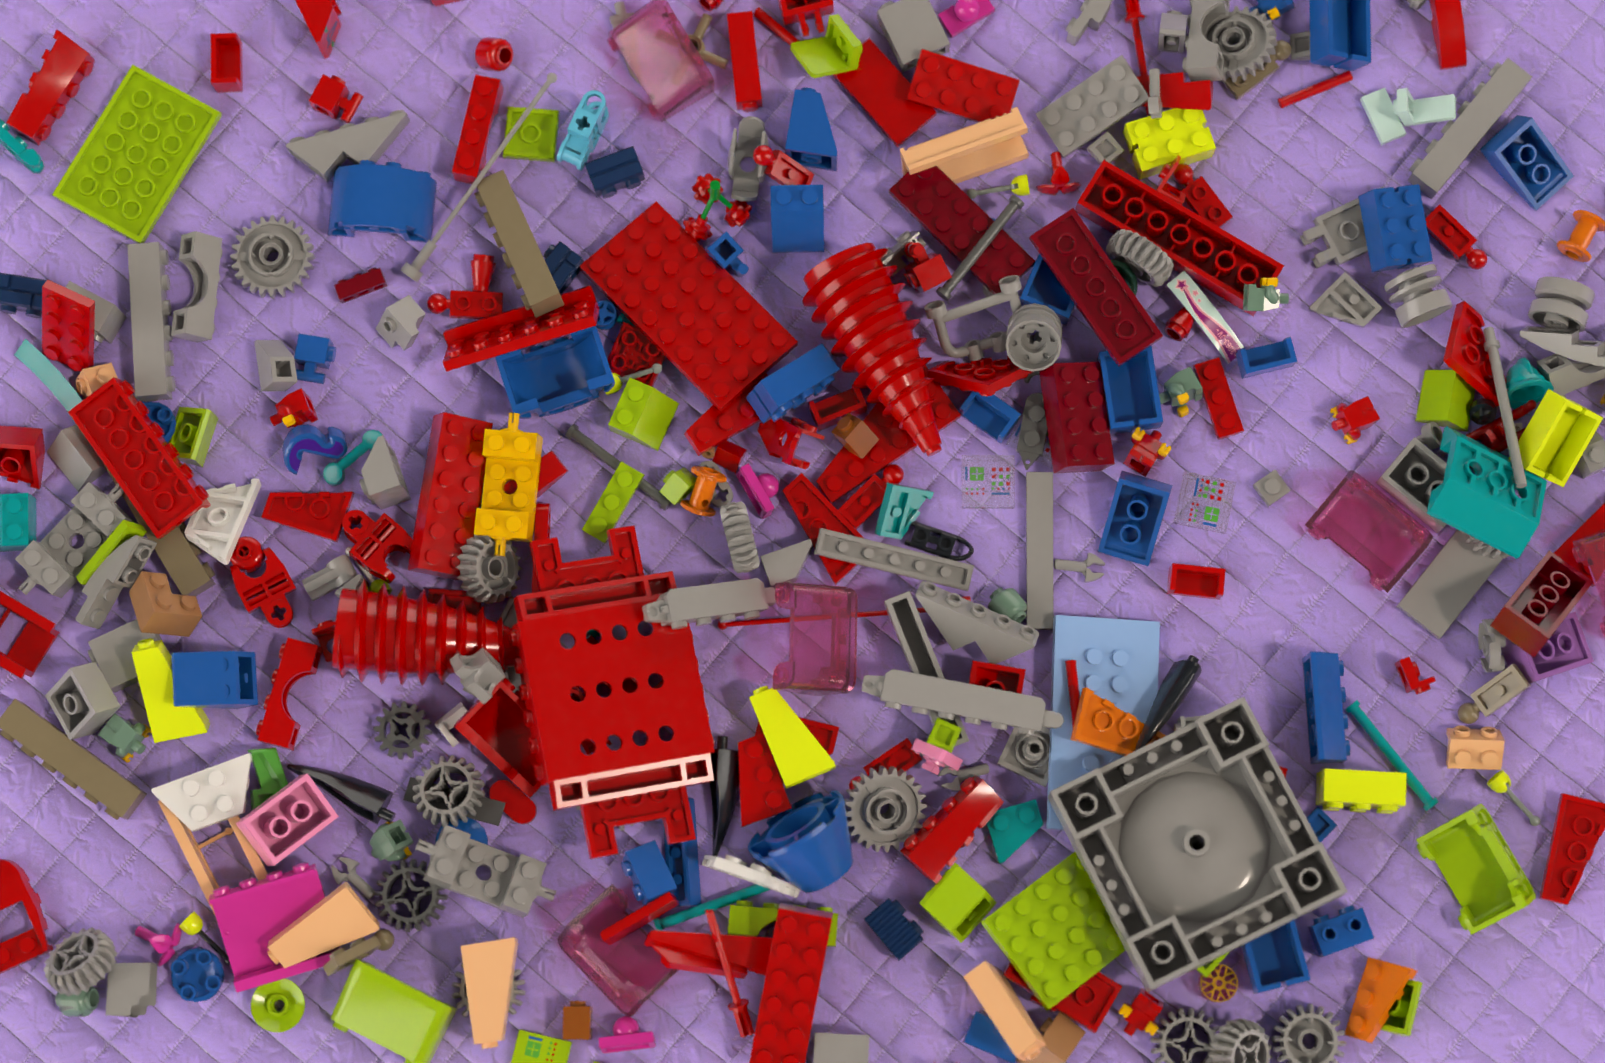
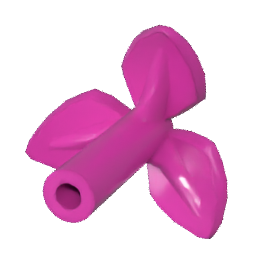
M180 923L176 924L171 937L165 934L158 935L142 926H138L135 930V936L150 942L158 953H163L157 964L159 967L167 963L175 954L173 947L179 945L182 933L179 928Z

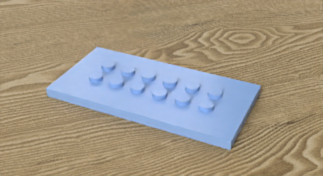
M1055 615L1053 617L1050 711L1061 713L1064 722L1057 729L1050 728L1048 796L1050 791L1124 757L1071 740L1073 726L1065 661L1076 660L1080 697L1082 688L1087 687L1094 691V694L1107 699L1115 704V707L1125 713L1132 714L1137 717V720L1145 724L1158 693L1160 622ZM1047 799V829L1064 830L1049 799Z

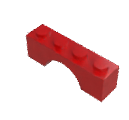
M475 74L452 168L455 181L473 184L486 165L488 137L493 119L498 114L504 91L501 79Z
M287 638L286 643L281 645L279 651L280 665L278 669L274 670L271 683L274 684L272 692L266 696L264 702V709L266 710L264 719L259 721L256 729L258 741L291 751L294 750L301 725L289 713L287 706L288 694L292 686L299 679L316 674L323 648L292 638Z

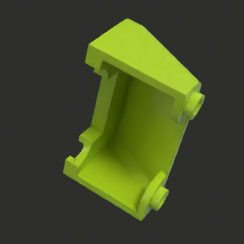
M1483 804L1476 805L1416 839L1420 855L1424 859L1435 860L1462 907L1460 908L1461 915L1458 916L1459 922L1465 930H1469L1471 935L1519 911L1536 899L1531 883Z
M356 959L330 1019L334 1021L332 1026L345 1033L350 1029L406 1058L404 1063H430L458 1009L448 1003L437 1000L433 996H429L380 969H375L374 965L364 960Z

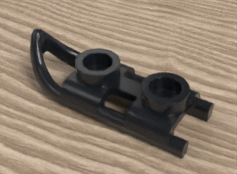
M916 521L911 523V526L915 527L911 541L906 540L904 544L954 561L966 560L974 553L973 546L966 539ZM932 532L941 536L940 538L930 535V533ZM955 541L964 544L969 549V552L965 555H951ZM927 542L936 544V550L926 547Z

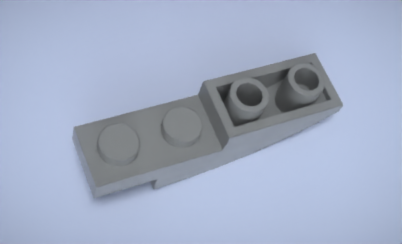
M1085 0L1080 8L1082 13L1078 19L1073 17L1066 28L1068 32L1066 41L1075 46L1088 26L1098 31L1107 16L1113 0Z
M135 535L117 547L100 564L83 588L82 592L88 597L75 620L82 625L100 629L123 587L131 589L157 543Z

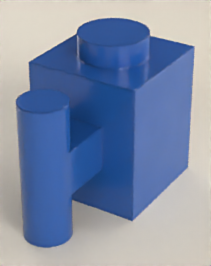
M727 231L705 250L723 269L729 265L738 277L744 276L749 270L748 266L743 264L738 258L744 250Z
M299 333L294 360L299 365L305 366L304 370L296 369L297 380L319 384L325 383L326 375L316 373L317 368L329 369L330 362L335 361L336 347H333L334 344L330 338Z

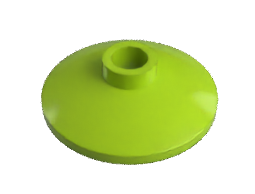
M285 978L258 986L251 999V1013L254 1020L261 1028L270 1032L279 1033L292 1029L299 1023L305 1011L303 992L297 984ZM278 1000L284 1002V1008L280 1011L275 1007Z

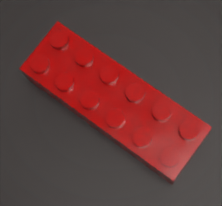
M446 412L433 416L408 564L409 571L459 580L457 577L460 575V570L455 568L460 565V560L457 556L463 554L461 547L467 545V539L474 538L476 509L480 507L486 467V457L482 455L485 429H492L493 423Z
M785 903L779 904L749 1063H805L833 913Z

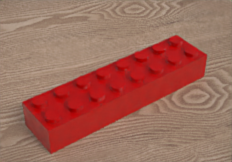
M1106 160L1102 161L1076 204L1075 211L1113 234L1117 230L1125 229L1146 237V239L1161 247V250L1167 253L1173 262V269L1179 273L1185 271L1194 282L1243 310L1244 284H1256V288H1260L1261 278H1277L1284 267L1283 264ZM1245 311V312H1247L1248 314H1250V315H1252V316L1254 317V315L1256 314L1257 311Z

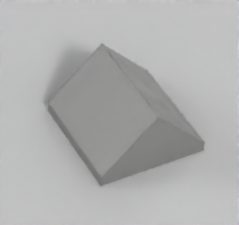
M77 424L61 430L47 451L78 492L88 482H94L107 472L103 461Z

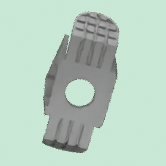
M749 116L740 121L738 144L737 129L734 128L728 153V173L730 179L734 180L731 198L739 201L757 200L759 182L763 183L766 177L764 173L766 166L757 164L756 168L751 172H745L740 167L742 159L746 157L753 158V152L756 147L760 145L769 146L765 125L757 117Z

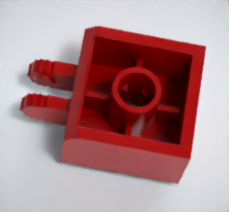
M778 0L784 25L799 22L803 37L809 36V27L806 24V20L815 18L816 29L818 33L825 32L821 16L834 13L833 0Z

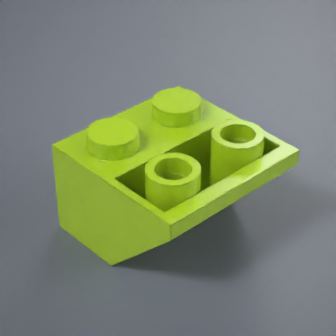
M954 863L943 874L942 879L925 894L919 904L942 928L962 943L997 902L958 864Z

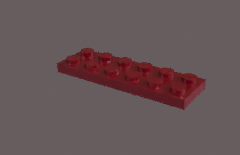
M938 166L912 175L908 171L889 189V194L960 263L963 262L994 223V220ZM1001 229L969 271L995 295L1001 293L999 280L1010 275H1017L1021 278L1034 266L1036 261Z
M1074 208L1029 237L1118 367L1162 339L1163 335Z

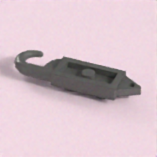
M1039 371L1028 374V377L1024 380L1025 383H1029L1033 376L1040 375ZM1042 393L1031 394L1025 402L1016 452L1020 454L1026 470L1031 467L1039 456H1043L1047 423Z

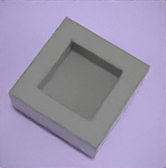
M1108 131L1087 148V151L1100 165L1103 160L1112 163L1124 153V149Z
M1273 470L1253 484L1254 489L1267 507L1291 491L1276 470Z

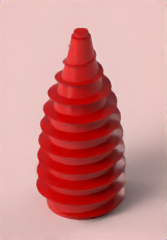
M863 243L850 247L822 261L804 276L803 280L809 291L803 297L802 304L807 307H818L813 313L811 320L817 324L827 323V326L821 332V338L824 340H837L831 349V354L836 357L847 356V360L841 369L845 373L858 372L859 375L854 381L853 386L860 389L870 388L872 391L867 397V402L882 403L885 406L882 413L883 416H893L900 423L899 428L906 430L921 451L926 453L928 457L942 450L940 446L942 442L932 408V402L936 399H930L928 385L935 378H926L924 373V366L932 358L920 357L918 348L927 338H914L912 330L920 322V319L908 320L905 313L913 304V301L900 302L898 294L906 286V283L892 284L890 276L897 270L898 266H884L881 259L888 252L887 248L876 249L873 243Z
M365 579L358 590L342 588L336 616L332 666L339 669L341 678L345 677L348 670H357L359 679L363 682L369 671L377 672L380 683L383 684L389 673H397L400 683L403 685L409 674H418L420 683L423 686L429 674L437 673L441 684L444 685L449 674L455 673L450 659L457 653L463 656H471L484 648L500 663L504 673L508 667H514V658L517 657L515 647L511 648L509 642V632H512L511 628L503 625L502 616L497 622L485 618L483 607L476 615L466 611L464 599L454 609L447 606L444 594L437 604L427 601L424 589L417 600L408 598L405 586L402 587L397 596L390 595L387 592L385 582L378 593L368 591Z

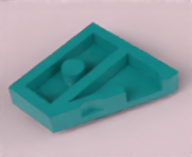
M887 482L874 533L879 536L902 539L908 531L910 524L919 516L920 512L918 509L926 498L930 500L933 497L934 492Z
M1036 799L997 810L987 822L999 864L1004 863L1044 825Z

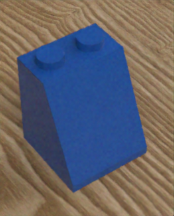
M808 87L801 88V90L795 89L785 154L804 167L837 171L838 151L821 93Z
M823 185L770 186L773 253L824 252Z

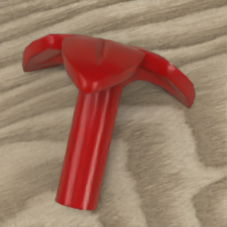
M1053 152L1051 153L1052 184L1038 185L1036 189L1047 195H1056L1060 190L1063 194H1068L1077 190L1081 183L1073 182L1067 184L1070 178L1068 172L1062 166L1061 153Z

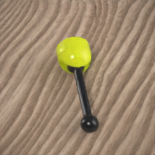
M195 911L192 912L180 924L179 928L188 935L199 934L224 958V963L230 966L228 955L202 931V919Z

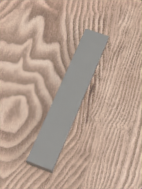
M1026 472V625L1033 627L1035 630H1053V472Z
M823 528L819 529L814 551L815 555L963 591L969 590L974 565Z

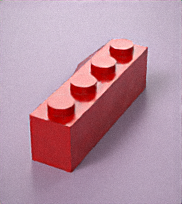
M57 29L52 37L56 39L51 51L46 49L41 57L44 59L41 70L36 73L33 72L29 80L30 90L28 94L22 93L6 122L13 131L38 146L42 140L44 141L49 137L52 125L56 119H60L63 116L66 104L70 98L76 96L80 83L84 77L90 75L95 62L86 50Z
M0 426V476L7 477V481L18 483V481L30 483L32 488L40 489L45 456L43 428Z
M974 775L961 784L960 790L954 796L947 798L942 803L941 809L935 816L932 815L924 821L923 828L916 835L913 834L905 840L904 847L900 852L920 873L937 884L942 879V876L939 874L946 865L951 867L957 860L955 857L956 852L962 847L969 846L974 839V830L976 828H983L1004 801L983 779Z

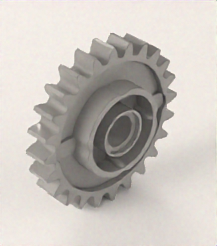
M1235 6L1233 12L1229 11V16L1217 21L1207 33L1206 39L1218 44L1224 57L1223 82L1228 77H1231L1234 83L1239 76L1245 81L1249 73L1255 77V70H1265L1263 63H1271L1270 55L1276 54L1274 46L1278 45L1275 28H1273L1272 21L1267 20L1265 13L1259 15L1258 9H1254L1250 13L1248 6L1243 11H1239L1238 6Z
M271 215L269 222H266L262 216L258 225L251 221L252 228L247 229L243 227L245 235H236L240 243L231 246L237 252L230 255V258L236 261V263L231 265L234 271H238L235 277L238 280L243 279L242 286L244 288L250 286L252 294L259 290V295L262 298L265 297L267 292H269L272 299L275 298L277 292L283 298L285 297L286 290H290L294 294V285L303 287L301 279L310 278L306 270L314 269L313 265L309 263V261L315 259L314 254L310 253L314 246L312 243H307L310 240L309 235H302L304 229L302 226L295 228L296 223L294 220L287 224L284 216L278 222L274 215ZM273 252L279 253L275 261H267L269 254Z
M881 765L877 773L873 768H870L869 776L860 773L861 782L852 781L855 786L854 790L846 789V792L850 795L849 799H844L845 804L848 806L846 808L848 826H851L849 834L851 836L855 835L854 840L858 844L862 842V846L866 849L872 845V849L875 852H878L880 847L885 852H889L891 845L896 850H899V842L902 841L904 843L909 835H916L914 832L915 828L922 829V825L918 821L919 819L926 818L921 813L922 809L927 808V805L921 802L926 795L918 792L922 786L917 782L913 783L915 778L910 774L906 776L907 772L903 769L897 772L895 767L890 766L887 772V769ZM888 803L889 808L887 812L880 814L881 807Z

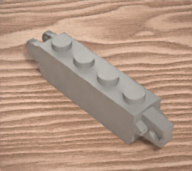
M754 578L670 589L668 592L661 594L656 602L642 606L645 622L661 623L662 627L671 625L672 629H681L687 627V623L696 622V626L711 624L712 620L720 619V623L735 621L737 616H744L745 620L760 617V612L769 609L768 606L770 607L775 603L781 602L784 593L779 587L764 588V583L760 579Z

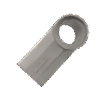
M342 555L327 563L326 568L301 581L311 600L315 601L331 591L339 589L357 576V573L348 556Z

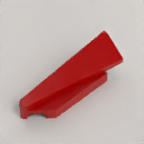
M1184 72L1160 74L1162 107L1211 110L1213 82L1211 80L1187 82V75ZM1149 75L1137 76L1150 96Z
M652 930L644 941L646 947H652L661 956L660 962L666 968L725 976L712 934ZM721 934L734 978L744 979L748 971L766 976L773 937Z

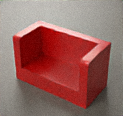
M237 33L211 34V84L217 93L243 92L242 42Z
M853 384L849 390L816 403L813 400L808 402V408L816 427H818V432L838 424L847 413L856 417L867 412V404L860 388H855Z
M1172 563L1169 567L1167 594L1220 600L1224 593L1226 569Z

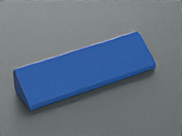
M688 798L696 835L695 840L668 845L663 822L665 862L677 886L674 896L679 905L676 907L697 906L701 904L695 801L693 798Z

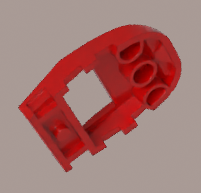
M0 859V911L23 901L34 928L0 943V974L53 950V946L47 943L45 930L48 929L46 918H44L40 905L42 902L38 893H35L29 883L30 879L23 868L17 863L6 859Z

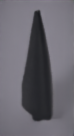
M1190 655L1187 660L1174 662L1160 686L1134 751L1146 746L1183 702L1202 671L1197 657Z
M717 736V749H714L715 752L710 755L714 780L709 782L713 814L712 856L718 855L725 839L740 785L738 750L727 749L728 736Z
M287 765V769L298 775L308 773L317 786L340 800L354 813L378 824L381 818L391 823L396 815L395 812L387 809L393 795L391 791L337 772L308 766Z

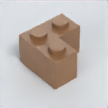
M141 571L129 590L141 633L189 637L202 618L196 596L172 594L167 576L164 573Z
M1059 1012L1054 1019L1048 1017L1039 1029L1043 1032L1040 1035L1046 1043L1040 1049V1054L1031 1060L1026 1059L1025 1061L1017 1057L1016 1061L1018 1063H1065L1086 1032L1067 1016Z

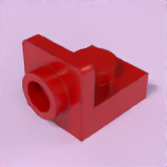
M1410 657L1395 663L1406 693L1415 691L1416 695L1430 690V684L1436 681L1434 676L1419 681V668L1415 661L1411 662Z

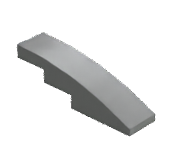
M1527 326L1520 330L1522 338L1545 350L1572 360L1605 367V342L1579 340V329Z

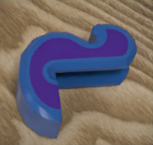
M309 424L298 425L290 430L283 441L282 447L284 463L289 472L297 475L303 452L334 459L344 456L348 447L342 430L328 427V433L324 435L317 427Z

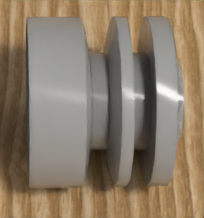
M1435 264L1409 269L1385 284L1386 293H1394L1389 298L1391 303L1404 302L1403 305L1395 310L1402 328H1408L1428 321L1446 312L1453 306L1446 289L1433 291V288L1442 281L1440 276L1432 277L1438 272Z
M1036 303L1024 305L1015 310L1009 319L1007 327L1006 350L1008 357L1019 368L1033 372L1045 370L1053 365L1060 355L1062 346L1060 318L1055 311L1046 305ZM1034 330L1039 331V332H1036L1034 335H1033V334H1030V333H1033Z

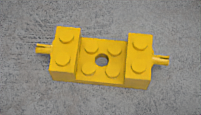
M509 413L508 428L501 430L485 429L482 455L486 457L482 505L481 508L476 509L474 535L489 536L496 540L494 556L505 557L506 541L531 542L533 540L543 437L538 433L519 430V413ZM509 480L517 482L518 487L513 494H506L504 491V485Z

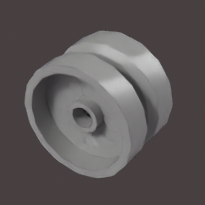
M1548 276L1539 278L1534 291L1538 299L1531 302L1528 312L1529 318L1544 327L1579 329V332H1582L1586 327L1589 317L1585 310H1589L1592 307L1595 296L1594 291L1586 285L1566 278Z

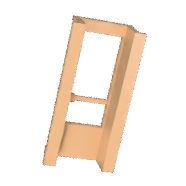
M1018 107L1011 109L1009 114L1004 113L1003 116H996L995 119L991 120L990 118L909 147L906 151L904 148H901L903 176L908 171L912 175L938 166L955 184L1027 159L1029 154L1021 135L1028 133V127L1024 123Z
M160 800L158 801L207 901L209 896L214 894L213 891L220 887L201 848L226 835H232L233 831L257 879L266 878L268 872L262 860L236 825V822L240 820L239 815L228 819L232 828L228 827L224 832L198 845L192 831ZM209 904L210 907H211V909H212V911H213V913H214V915H215V912H214V909H213L212 904Z

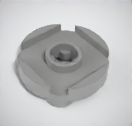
M1483 619V623L1479 624L1478 630L1479 650H1483V655L1485 656V658H1480L1486 673L1504 671L1505 669L1501 647H1505L1506 639L1504 635L1490 626L1494 619Z

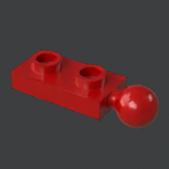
M760 145L753 152L754 161L760 166H766L764 173L780 185L811 184L815 174L781 150H772L767 145Z
M1179 164L1172 174L1173 179L1177 183L1186 186L1181 192L1186 195L1185 201L1194 213L1218 227L1232 219L1233 216L1206 180L1200 176L1194 181L1192 168L1187 164Z
M1439 204L1425 218L1428 233L1456 260L1464 254L1470 268L1475 270L1482 269L1486 265L1488 258L1483 250L1471 247L1476 243L1477 239Z
M451 290L450 299H446L440 293H435L428 298L427 307L434 314H441L446 309H450V318L483 319L503 312V292Z
M890 464L884 469L882 479L874 474L838 511L857 530L882 505L887 482L899 484L903 480V469L899 465Z
M906 738L867 764L863 769L867 774L866 776H869L870 768H873L878 773L881 765L887 769V772L890 766L895 767L897 772L900 769L908 771L921 762L922 758L915 751L911 750L912 744ZM860 776L851 779L849 789L854 790L855 788L852 783L853 780L861 782Z

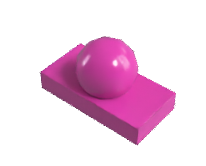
M958 0L956 4L938 14V19L950 37L953 38L995 12V8L989 0Z
M749 463L740 467L736 477L758 515L763 520L770 516L775 509L769 498L775 496L779 490L778 479L769 473L760 474L756 477Z
M623 1016L615 1021L613 1025L614 1036L599 1038V1048L603 1054L656 1047L653 1031L639 1033L638 1022L629 1016Z

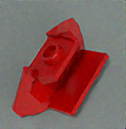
M792 417L791 421L780 418L773 422L770 419L764 424L760 423L757 429L769 455L777 458L782 457L783 463L802 469H807L810 465V462L795 455L802 433L822 440L825 437L817 433L818 427L807 424L806 421ZM787 433L786 442L782 446L783 437Z

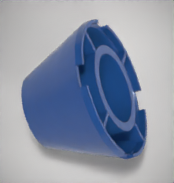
M831 790V795L823 796L821 792H818L791 805L792 809L777 814L766 823L769 827L761 835L759 832H756L748 845V851L753 858L805 893L815 892L831 885L840 879L853 864L845 800L842 794L836 790Z

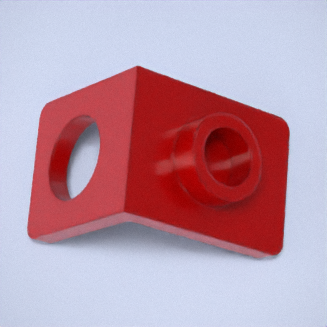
M1177 155L1171 165L1166 163L1158 175L1161 179L1156 190L1182 205L1186 195L1167 183L1180 163L1181 156Z
M332 620L321 622L317 625V628L311 630L312 634L318 638L321 648H323L322 652L326 662L332 661L333 653H330L327 649L328 642L334 639L336 621Z

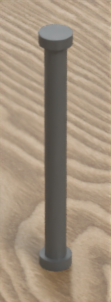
M1012 195L1009 198V204L951 275L952 278L948 279L943 287H939L936 290V293L942 299L948 301L951 298V292L1016 210L1024 206V202L1019 197Z
M573 424L568 429L565 437L569 440L571 438L616 471L621 461L580 432L577 425ZM645 479L641 481L638 488L661 504L660 508L666 511L672 503Z

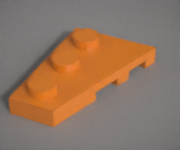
M1368 957L1345 1035L1372 1043L1388 1019V1011L1395 1000L1401 999L1404 994V986L1410 978L1413 979L1418 971Z

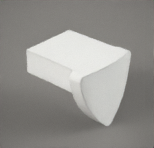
M461 702L435 722V726L441 731L452 747H455L459 742L450 730L468 711Z

